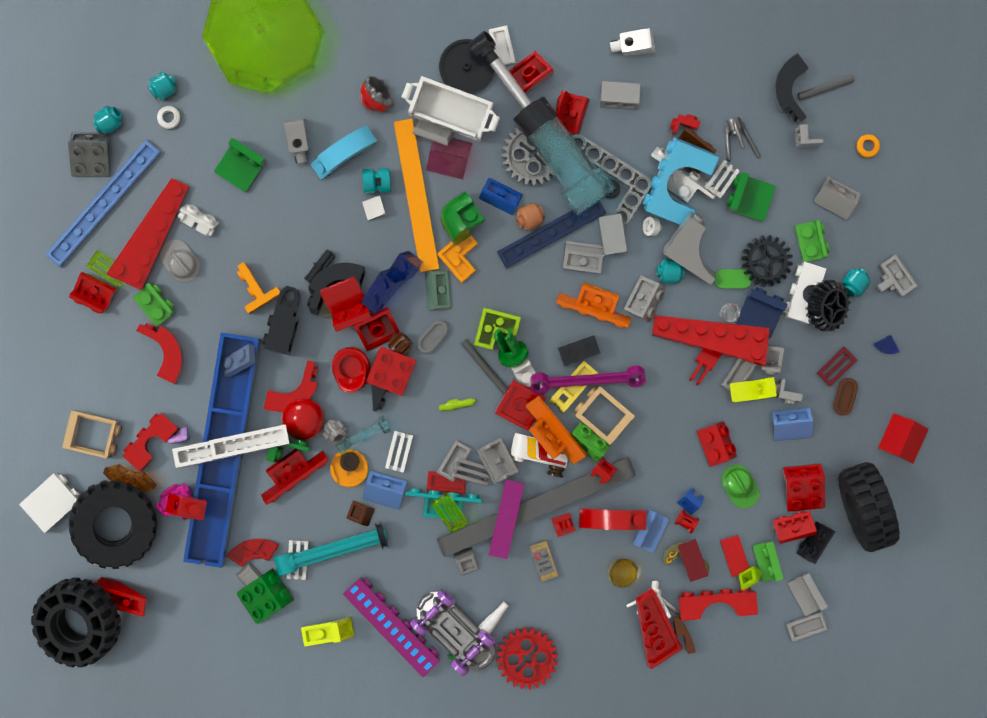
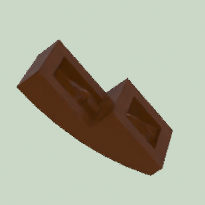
M676 615L672 616L676 636L684 637L686 653H696L694 643L686 626Z

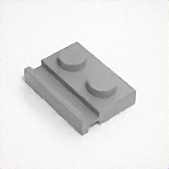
M566 241L563 269L601 274L603 246Z

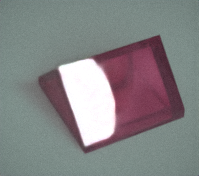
M452 138L448 146L433 141L426 170L463 180L473 143Z

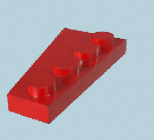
M651 588L636 598V605L647 666L653 669L683 648L655 591Z

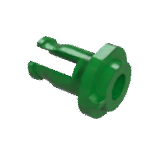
M499 328L494 333V339L498 342L500 348L498 353L500 363L505 367H515L522 364L529 353L526 344L522 341H517L511 328H507L508 335L506 337L501 328Z

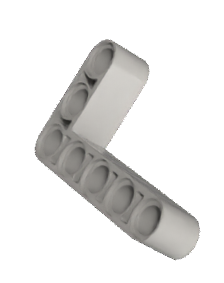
M572 136L569 141V149L572 153L629 188L614 214L620 212L626 214L627 220L623 224L624 226L627 225L648 193L651 184L650 179L584 136ZM574 140H580L583 146L580 149L574 148L572 146ZM596 150L599 153V157L591 159L588 152ZM612 160L615 163V167L607 169L604 165L605 161ZM628 170L631 173V178L628 180L623 179L621 172ZM638 181H645L647 188L640 190L637 187ZM628 197H635L637 204L629 206L627 204Z

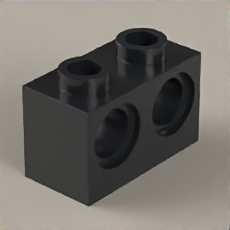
M594 335L557 348L563 366L601 353Z

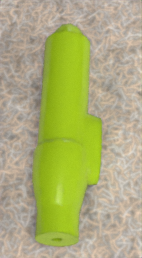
M472 398L464 400L452 399L443 405H439V410L451 411L473 406L476 400Z

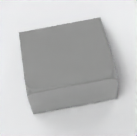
M471 547L454 553L461 575L479 569Z

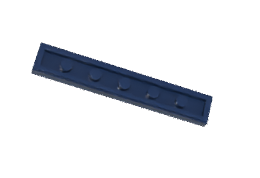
M595 197L497 251L507 269L605 215L606 211L599 198Z

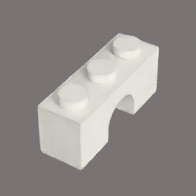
M807 262L797 266L795 272L797 280L795 284L792 283L789 294L792 296L790 302H786L788 305L784 311L786 313L785 318L809 324V318L806 316L808 310L805 309L808 303L803 298V291L807 286L816 287L817 282H822L826 268Z

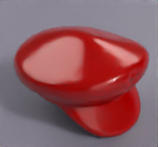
M355 347L339 350L332 360V372L339 388L344 392L351 393L358 391L368 384L367 378L371 368L365 353Z

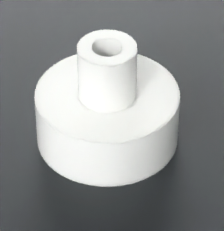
M647 217L643 222V232L646 236H657L663 229V225L656 217Z

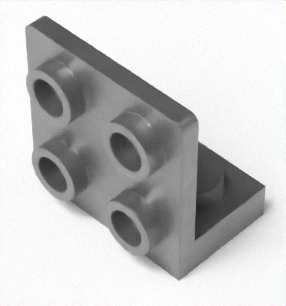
M71 132L68 140L71 176L108 177L110 175L108 158L110 134H104L103 132Z

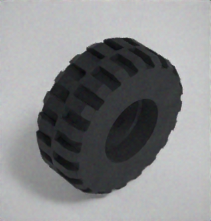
M869 462L843 469L838 477L840 494L849 523L861 547L867 552H875L895 545L900 539L899 523L888 488L879 470L874 464Z
M121 480L100 481V484H93L84 493L82 492L71 508L69 533L72 544L76 547L81 557L84 556L87 562L92 565L95 563L100 568L112 567V569H119L120 566L125 565L128 567L133 565L132 562L141 560L146 551L151 549L152 542L156 538L157 518L152 502L145 495L144 491L136 488L132 483H124ZM109 507L121 508L131 518L130 532L126 537L118 541L104 540L95 530L94 524L97 515Z
M75 577L70 580L64 579L54 584L40 595L32 610L34 614L31 617L32 632L38 641V646L45 651L49 658L52 657L55 659V662L66 664L67 667L74 668L77 665V667L81 668L96 663L115 646L118 641L117 636L120 635L121 631L119 626L121 622L120 614L117 612L118 607L116 603L111 599L112 596L108 592L106 593L103 587L93 584L88 579L81 580V578ZM65 609L73 610L83 617L87 625V636L79 635L71 630L65 619Z

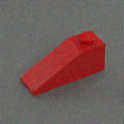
M104 577L93 583L103 587V590L112 596L111 599L116 603L118 610L141 617L145 615L147 600L145 596L121 582Z

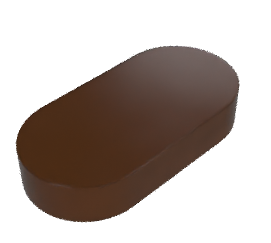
M845 378L838 384L833 401V410L838 415H848L852 411L858 391V384L854 379Z

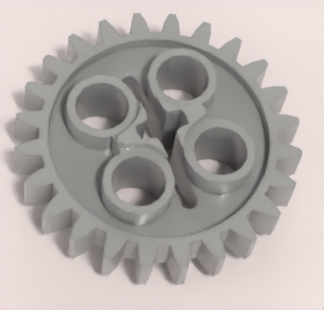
M516 127L514 129L516 135L509 133L511 140L505 139L504 141L508 146L502 147V150L506 151V153L501 155L502 158H506V161L502 164L509 166L506 172H513L511 178L518 176V183L524 179V185L531 181L532 186H535L538 180L539 184L542 185L543 178L549 181V174L551 176L556 175L553 169H560L557 163L563 162L562 159L558 158V156L564 154V152L558 151L562 147V144H556L559 137L552 138L554 131L548 134L547 127L531 136L536 139V145L530 146L527 143V137ZM519 143L524 144V146L527 148V150H526L525 148L521 147V146L519 145ZM544 149L548 150L550 158H543L541 151ZM517 150L521 151L524 158L521 160L516 159L514 152ZM535 151V157L529 158V152ZM537 159L543 162L545 166L543 167ZM529 164H535L538 167V171L536 173L530 172L528 169Z

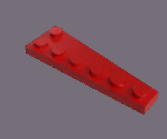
M173 178L170 179L106 275L139 290L143 289L189 189L188 185Z
M655 315L652 336L683 343L691 347L696 346L709 352L714 351L727 357L732 356L745 362L765 366L770 328Z

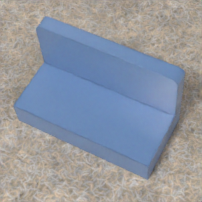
M810 408L772 412L775 441L810 438L813 436V419Z
M370 471L363 499L399 509L407 481Z
M648 509L646 513V530H638L632 544L653 553L669 519Z

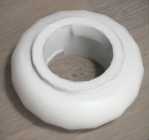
M164 106L157 114L158 123L165 129L175 128L181 119L180 112L173 106ZM167 112L174 114V120L170 123H166L163 119L164 114Z

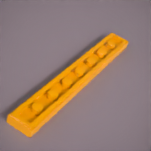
M413 119L395 121L394 127L420 272L439 269L416 135L412 133L414 129Z

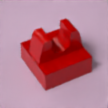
M602 457L593 468L591 476L594 477L598 474L602 478L599 483L603 484L612 478L617 469Z
M569 512L551 518L557 537L576 531Z

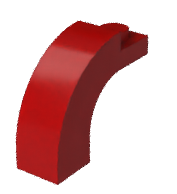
M148 323L145 326L139 324L136 331L158 342L163 350V363L156 376L172 384H177L184 365L183 351L178 339L163 326H160L156 332V327Z
M307 360L302 382L293 392L282 394L268 390L263 409L283 412L285 407L293 400L300 398L311 399L319 383L312 381V378H316L318 372L316 362Z
M579 508V527L605 530H646V510Z

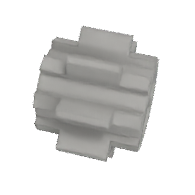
M329 420L323 425L322 435L329 444H340L346 439L347 429L340 420Z

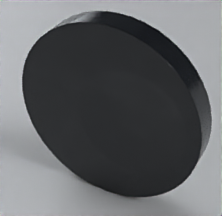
M461 39L451 43L444 50L439 62V72L445 85L473 95L481 92L489 85L493 78L494 69L485 58H479L473 53L469 47V42L472 39Z

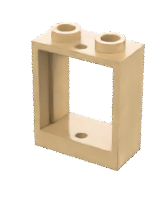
M599 386L597 389L593 387L587 394L589 399L585 403L581 401L574 409L577 412L574 416L587 425L606 443L611 445L635 416L602 387ZM599 394H602L625 414L607 436L582 416Z
M71 410L62 448L108 459L111 455H114L116 450L114 440L115 436L118 437L121 426L118 425L119 421ZM81 417L111 424L105 452L74 445Z

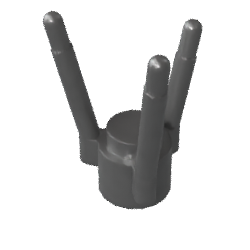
M740 117L726 121L727 127L724 128L726 135L727 161H731L730 133L731 136H737L741 148L745 149L741 136L744 133L757 158H760L761 156Z

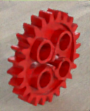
M523 627V632L516 628L515 635L509 632V639L503 637L505 645L499 644L502 651L496 652V654L501 656V658L496 659V662L502 663L497 668L498 670L504 669L501 676L507 675L506 682L508 683L513 680V687L519 683L521 689L524 688V685H527L528 689L531 690V684L538 688V682L545 685L544 678L551 679L549 672H556L552 665H558V662L553 660L558 657V654L552 653L557 648L556 646L550 647L553 640H546L547 633L541 636L540 629L537 633H534L533 627H531L530 632H527L526 627ZM526 639L531 642L529 649H523L520 646L523 640ZM535 645H539L538 649L530 656L532 661H526L521 669L516 672L515 669L524 660L523 655H529ZM538 652L545 653L546 659L543 662H538L535 659ZM510 655H517L519 661L516 664L509 663L508 657ZM531 667L534 670L533 675L525 676L523 674L524 668Z

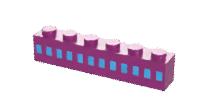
M360 577L343 595L404 659L424 677L440 662L438 658L440 654L433 647L429 649L425 644L427 642L426 639L419 633L416 635L411 630L412 626L406 619L403 621L398 616L400 613L393 605L389 607L385 603L387 599L379 591L376 593L372 589L373 585L367 578L362 579Z

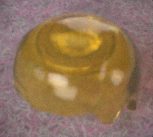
M617 559L609 567V580L617 587H629L637 579L638 567L634 561L629 559Z

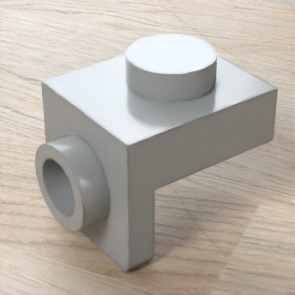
M768 344L766 365L762 366V370H765V373L776 375L777 372L781 373L784 346Z
M780 379L779 382H776V398L785 399V403L796 405V401L802 402L803 394L784 391L786 379Z

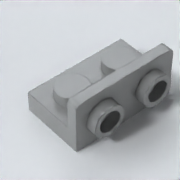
M640 275L624 310L649 322L655 316L656 308L664 298L666 288Z

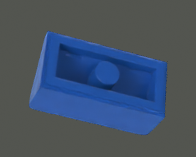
M488 178L479 199L513 215L523 194Z

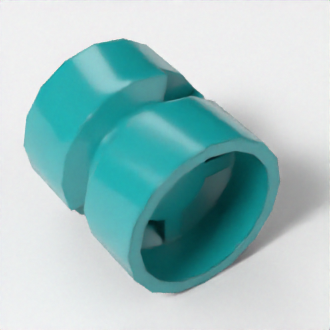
M379 168L376 172L374 169L362 170L364 194H375L376 191L391 193L390 168ZM376 178H381V184H376Z

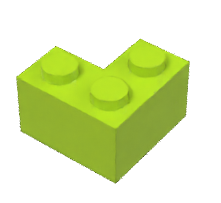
M483 308L474 346L493 350L495 343L494 333L499 328L507 335V328H511L513 335L516 337L521 317Z

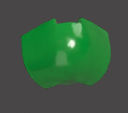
M466 191L450 200L441 212L442 226L455 246L470 237L469 231L485 221Z

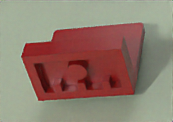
M351 277L320 290V294L332 315L333 327L336 332L372 318L370 305L356 277Z
M380 347L367 378V383L403 396L416 360Z
M821 464L783 467L788 512L825 508V475Z

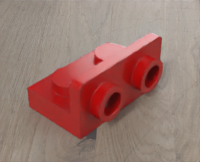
M810 511L798 512L789 517L782 516L773 521V529L776 532L779 544L817 535Z

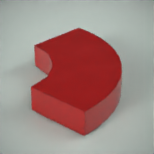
M251 539L235 546L226 557L241 567L252 559L262 558L269 561L279 547V544L267 539Z

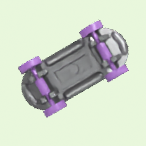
M443 589L439 592H429L418 602V619L414 618L410 622L412 628L422 636L429 632L455 657L451 662L452 667L462 676L469 672L468 669L481 670L489 666L495 657V639L487 631L481 630L454 604L455 600L448 592Z

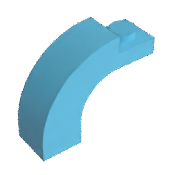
M366 125L334 143L318 155V158L310 165L320 180H322L347 160L366 151L377 140Z

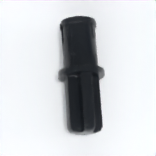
M326 250L319 260L313 263L314 266L304 279L311 283L312 279L321 270L328 267L335 258V255L330 250Z

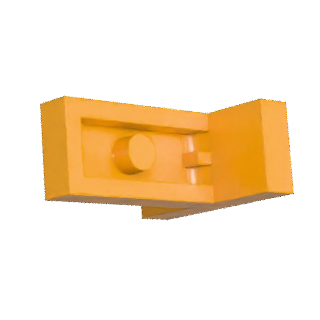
M243 262L237 266L239 268L237 274L242 281L246 280L249 285L247 288L252 298L255 296L257 298L244 306L248 314L253 313L279 296L280 289L278 287L264 294L246 263Z

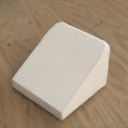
M380 196L362 202L367 220L386 215Z

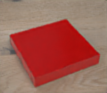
M513 379L494 413L529 431L535 417L526 408V405L538 396L544 402L547 397L542 394L533 393L531 388Z

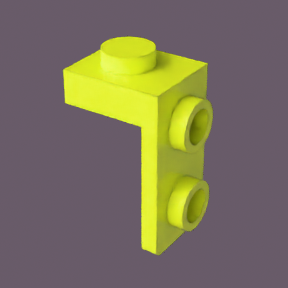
M774 377L730 383L732 402L777 396Z

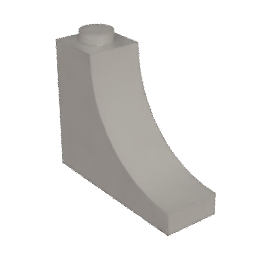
M689 212L664 246L663 254L711 285L715 280V272L705 264L699 250L700 240L706 229V222L700 214Z

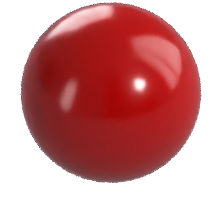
M300 398L293 400L285 407L282 412L281 421L282 425L286 424L289 436L297 440H309L320 433L325 417L323 409L315 400Z

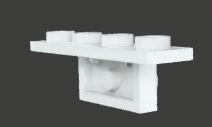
M656 147L651 156L660 162L662 158H665L667 152L663 148ZM687 167L675 170L668 179L667 189L687 203L697 189L712 199L716 197L714 193L705 188L709 181L704 180L700 174L694 170L691 171Z

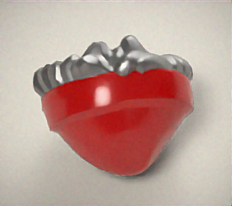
M375 76L365 78L364 83L360 87L361 104L365 109L384 112L393 106V98L388 90L389 85L383 84L384 81L382 79L379 80Z

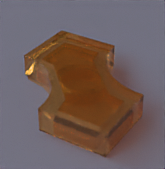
M120 464L106 467L103 471V474L110 481L121 480L124 483L129 482L144 492L154 490L157 485L145 472H134Z

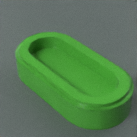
M721 269L715 273L714 284L721 289H745L752 282V280H749L751 274L745 275L744 272L746 270Z

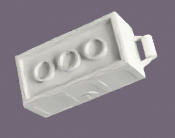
M421 76L419 83H406L401 96L410 104L409 116L451 130L454 133L481 142L484 132H495L500 117L496 116L492 111L494 107L493 102ZM413 86H416L417 89L412 101L408 100ZM490 115H493L489 128L486 129Z

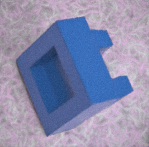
M694 488L686 492L677 502L691 515L701 507L704 499L702 495L699 498L693 495L695 492Z

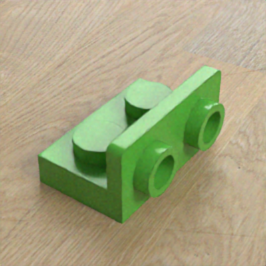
M819 219L794 226L802 262H810L828 257L827 253L830 252L828 242H824L823 238L825 228Z
M147 283L146 287L137 293L133 299L154 325L159 327L175 314L173 310L175 306L168 298L165 300L160 295L162 290L157 284Z
M582 421L570 433L595 462L602 458L610 448L608 443Z
M767 541L753 545L758 569L761 571L762 582L784 579L774 542Z

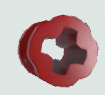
M682 509L674 524H679L688 529L689 533H692L699 522V518L691 517Z

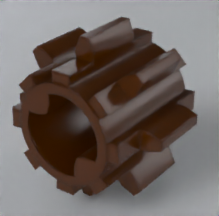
M400 331L398 334L394 333L390 337L388 347L392 351L406 356L410 352L413 342Z

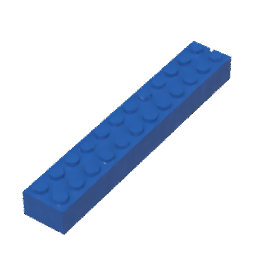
M228 333L220 334L203 442L246 433L261 339ZM248 344L255 347V364L231 377L224 376L223 358ZM242 455L199 464L194 497L205 499L207 505L203 520L190 518L183 562L202 564L206 560L204 563L206 566L224 567Z

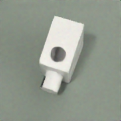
M650 28L621 33L620 40L610 41L611 52L622 51L624 56L656 52L654 36ZM630 41H634L632 46H628Z

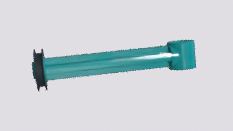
M380 521L378 525L375 523V530L294 554L290 552L276 556L274 561L278 575L289 574L297 571L298 568L380 544L382 549L385 546L388 547L386 531L383 529Z

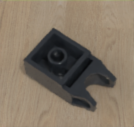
M285 286L280 291L274 313L268 318L267 326L270 328L268 334L265 333L262 344L265 345L264 349L290 356L300 320L296 317L301 298L298 289ZM293 291L295 294L294 299L287 301L286 294Z

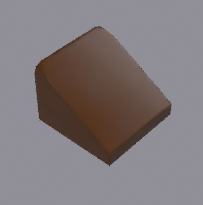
M353 501L346 518L360 525L369 526L375 509Z

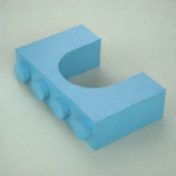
M674 137L673 141H669L666 147L667 154L664 159H661L658 165L659 172L657 176L653 177L650 184L652 188L649 194H646L642 204H644L643 208L647 212L681 225L689 212L695 213V209L669 196L667 182L670 175L682 167H692L712 175L719 157L715 153Z

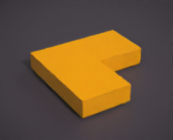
M472 236L456 246L451 241L437 253L439 258L461 283L476 271L464 257L478 245Z

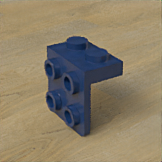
M756 287V289L749 291L736 324L770 328L768 338L770 339L782 312L785 311L788 304L784 303L785 299L777 295L773 297L766 295L767 291Z

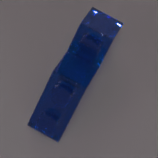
M410 251L399 253L390 269L380 271L361 303L375 314L378 313L402 284L415 276L423 261Z

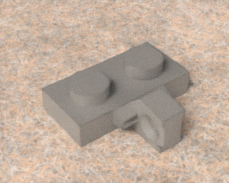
M896 254L879 265L885 274L882 276L884 281L875 286L879 293L889 287L891 291L896 289L900 297L918 286Z

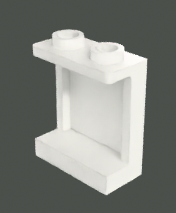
M53 473L19 504L44 533L53 529V526L71 511L73 504L80 495L75 488L71 489L67 485L69 481L62 474Z

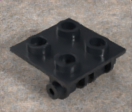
M817 521L815 522L817 535L806 537L796 553L813 564L817 563L836 532Z

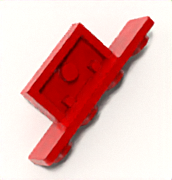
M295 448L266 469L267 474L274 481L275 485L261 494L264 503L267 505L275 502L285 491H290L299 481L307 479L313 471L322 468L329 460L325 452L321 451L307 461L301 452Z

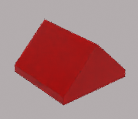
M534 51L510 69L509 72L527 95L551 77L554 70Z
M388 307L372 314V318L353 325L366 351H370L388 342L394 333L398 334L400 332Z
M893 413L878 449L914 464L929 429L913 420Z

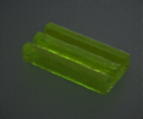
M96 250L86 266L116 287H119L122 283L118 280L116 282L93 266V263H96L106 271L110 269L97 260L98 256L111 265L114 263V261Z
M448 493L444 494L443 497H438L437 500L431 501L432 507L451 533L468 525L467 519ZM439 504L442 505V507L445 509L448 516L452 519L456 526L452 525L450 520L447 518L445 513L440 508Z

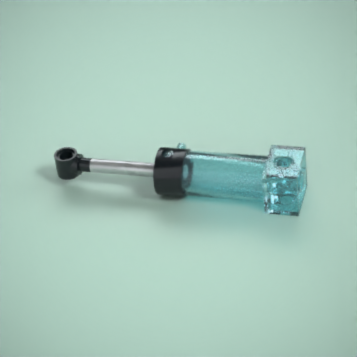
M481 32L469 42V47L476 56L482 59L485 58L521 106L522 110L513 120L566 189L561 193L577 215L587 211L617 187L601 166L598 168L594 167L545 97L531 102L495 53L496 43L488 32Z

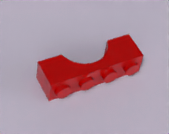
M751 587L745 590L739 588L740 591L732 592V589H721V593L705 590L701 591L699 595H694V592H682V596H678L679 619L681 621L701 619L703 611L709 605L717 602L729 604L738 616L758 615L756 591L751 590Z

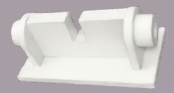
M186 204L180 209L181 212L178 215L180 221L190 227H193L195 222L198 223L195 230L205 236H212L215 231L214 228L219 225V222L213 216L200 212L194 205Z

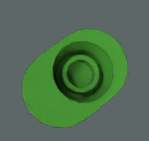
M731 465L724 470L721 483L734 505L739 508L754 506L759 499L760 491L748 469L742 465Z

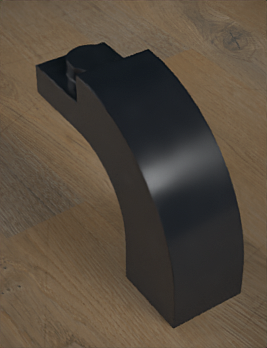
M797 53L778 72L774 83V99L780 113L787 109L790 119L799 124L807 116L795 102L792 95V86L795 79L809 68Z
M337 263L321 270L312 279L308 287L310 294H312L307 304L311 314L319 315L324 301L320 294L321 289L351 277H356L361 287L366 274L365 267L354 263Z

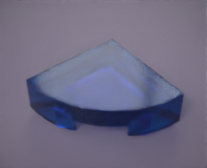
M891 335L873 344L877 350L885 354L900 352Z

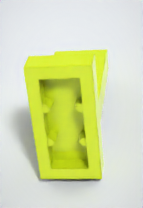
M351 617L301 627L304 647L328 642H341L355 636Z

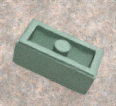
M448 270L425 272L427 309H451Z

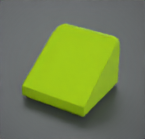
M752 566L738 574L741 590H745L759 582L761 571L758 568Z

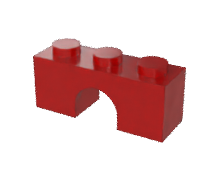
M156 413L149 422L151 424L149 427L141 429L136 435L138 439L134 443L130 442L123 450L125 452L123 457L139 472L143 471L155 457L148 450L149 440L156 436L167 443L168 439L180 429L164 413L159 415Z

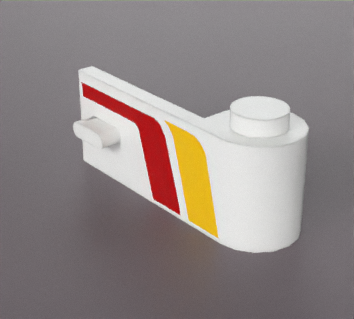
M518 433L514 434L510 455L513 456L512 460L524 462V459L566 468L568 457L563 451L558 457L552 459L536 438Z

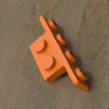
M583 282L578 299L562 293L558 295L556 303L565 309L571 308L577 310L582 315H591L600 321L612 322L620 328H629L631 317L614 312L619 294Z
M539 396L526 405V408L537 420L529 431L552 459L558 457L562 451L573 464L587 456V453Z

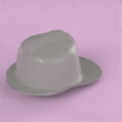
M170 240L162 246L160 259L176 280L189 282L196 278L200 270V263L183 241Z

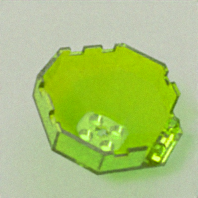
M211 0L202 38L230 84L267 93L281 84L288 85L299 79L298 77L315 69L325 32L307 0ZM262 23L266 30L265 32L262 31L261 34H257L258 31L255 29V26H259Z

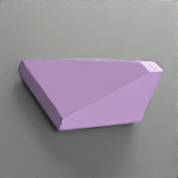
M183 427L168 439V443L172 444L189 440L187 427Z

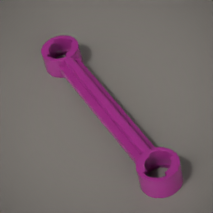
M637 365L629 367L626 372L548 377L547 374L539 372L533 374L530 378L531 391L535 394H544L550 388L625 382L631 387H640L646 382L644 368Z

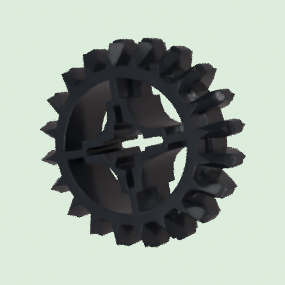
M762 235L760 236V242L757 238H754L753 242L755 245L752 243L747 244L750 250H743V253L747 254V256H742L741 260L747 261V263L742 264L741 267H748L744 274H752L749 277L750 281L754 277L757 278L755 285H758L761 280L762 287H766L767 281H769V285L772 287L774 286L773 280L780 284L781 280L779 277L785 280L787 276L784 272H791L787 266H792L793 262L787 261V259L792 258L793 255H786L790 248H782L785 245L784 241L780 245L777 244L779 241L778 237L772 242L771 235L767 237V241H765V237ZM761 246V258L752 261L754 251ZM767 246L775 248L780 253V256L771 255ZM765 255L771 258V260L776 259L769 263V267L763 264V262L758 263L765 259ZM782 261L781 269L773 276V264ZM753 267H762L767 277L758 274Z
M822 280V282H817L816 287H812V293H808L809 300L806 301L808 306L805 308L808 310L806 316L809 318L808 322L812 324V327L820 331H834L840 328V324H844V318H848L847 311H850L848 305L851 303L848 301L850 295L847 294L848 289L844 288V284L835 280Z

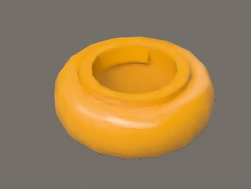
M866 134L858 139L856 148L861 156L870 158L879 152L880 142L874 135ZM868 140L873 143L872 151L864 150L863 143Z

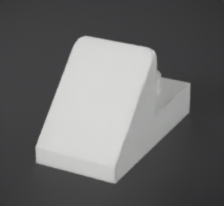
M526 358L522 364L511 367L519 383L531 387L530 378L535 374V371L529 359Z

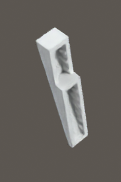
M285 424L174 448L172 451L175 466L179 469L290 444Z

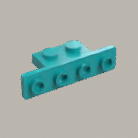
M410 488V492L405 493V496L425 498L423 517L461 521L463 502L482 504V499H479V495L468 494L467 498L460 497V493L448 492V496L440 495L441 491L429 490V494L421 493L422 489Z

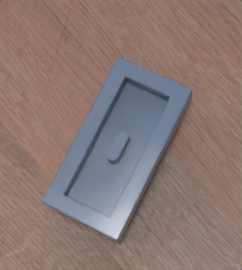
M248 344L224 357V376L231 377L255 364V347Z

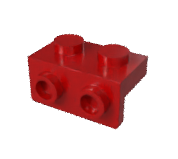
M562 90L561 95L557 99L555 111L558 116L551 122V127L560 132L579 135L590 99Z
M81 272L73 291L70 292L68 297L77 304L89 307L93 312L103 314L109 308L116 288Z
M724 421L697 431L710 467L737 457L736 447L731 442L730 432Z

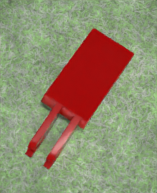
M702 349L695 360L699 365L689 380L692 381L701 366H704L706 369L696 385H699L709 370L712 371L722 354Z

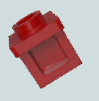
M679 114L677 119L673 118L670 126V129L673 130L672 135H676L679 125L697 131L701 121H698L696 116L690 114L686 116Z

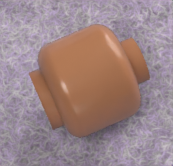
M529 203L517 210V218L515 220L520 228L523 227L526 231H531L543 224L545 213L539 204Z

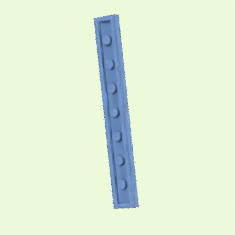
M145 140L45 255L56 265L62 267L161 152Z

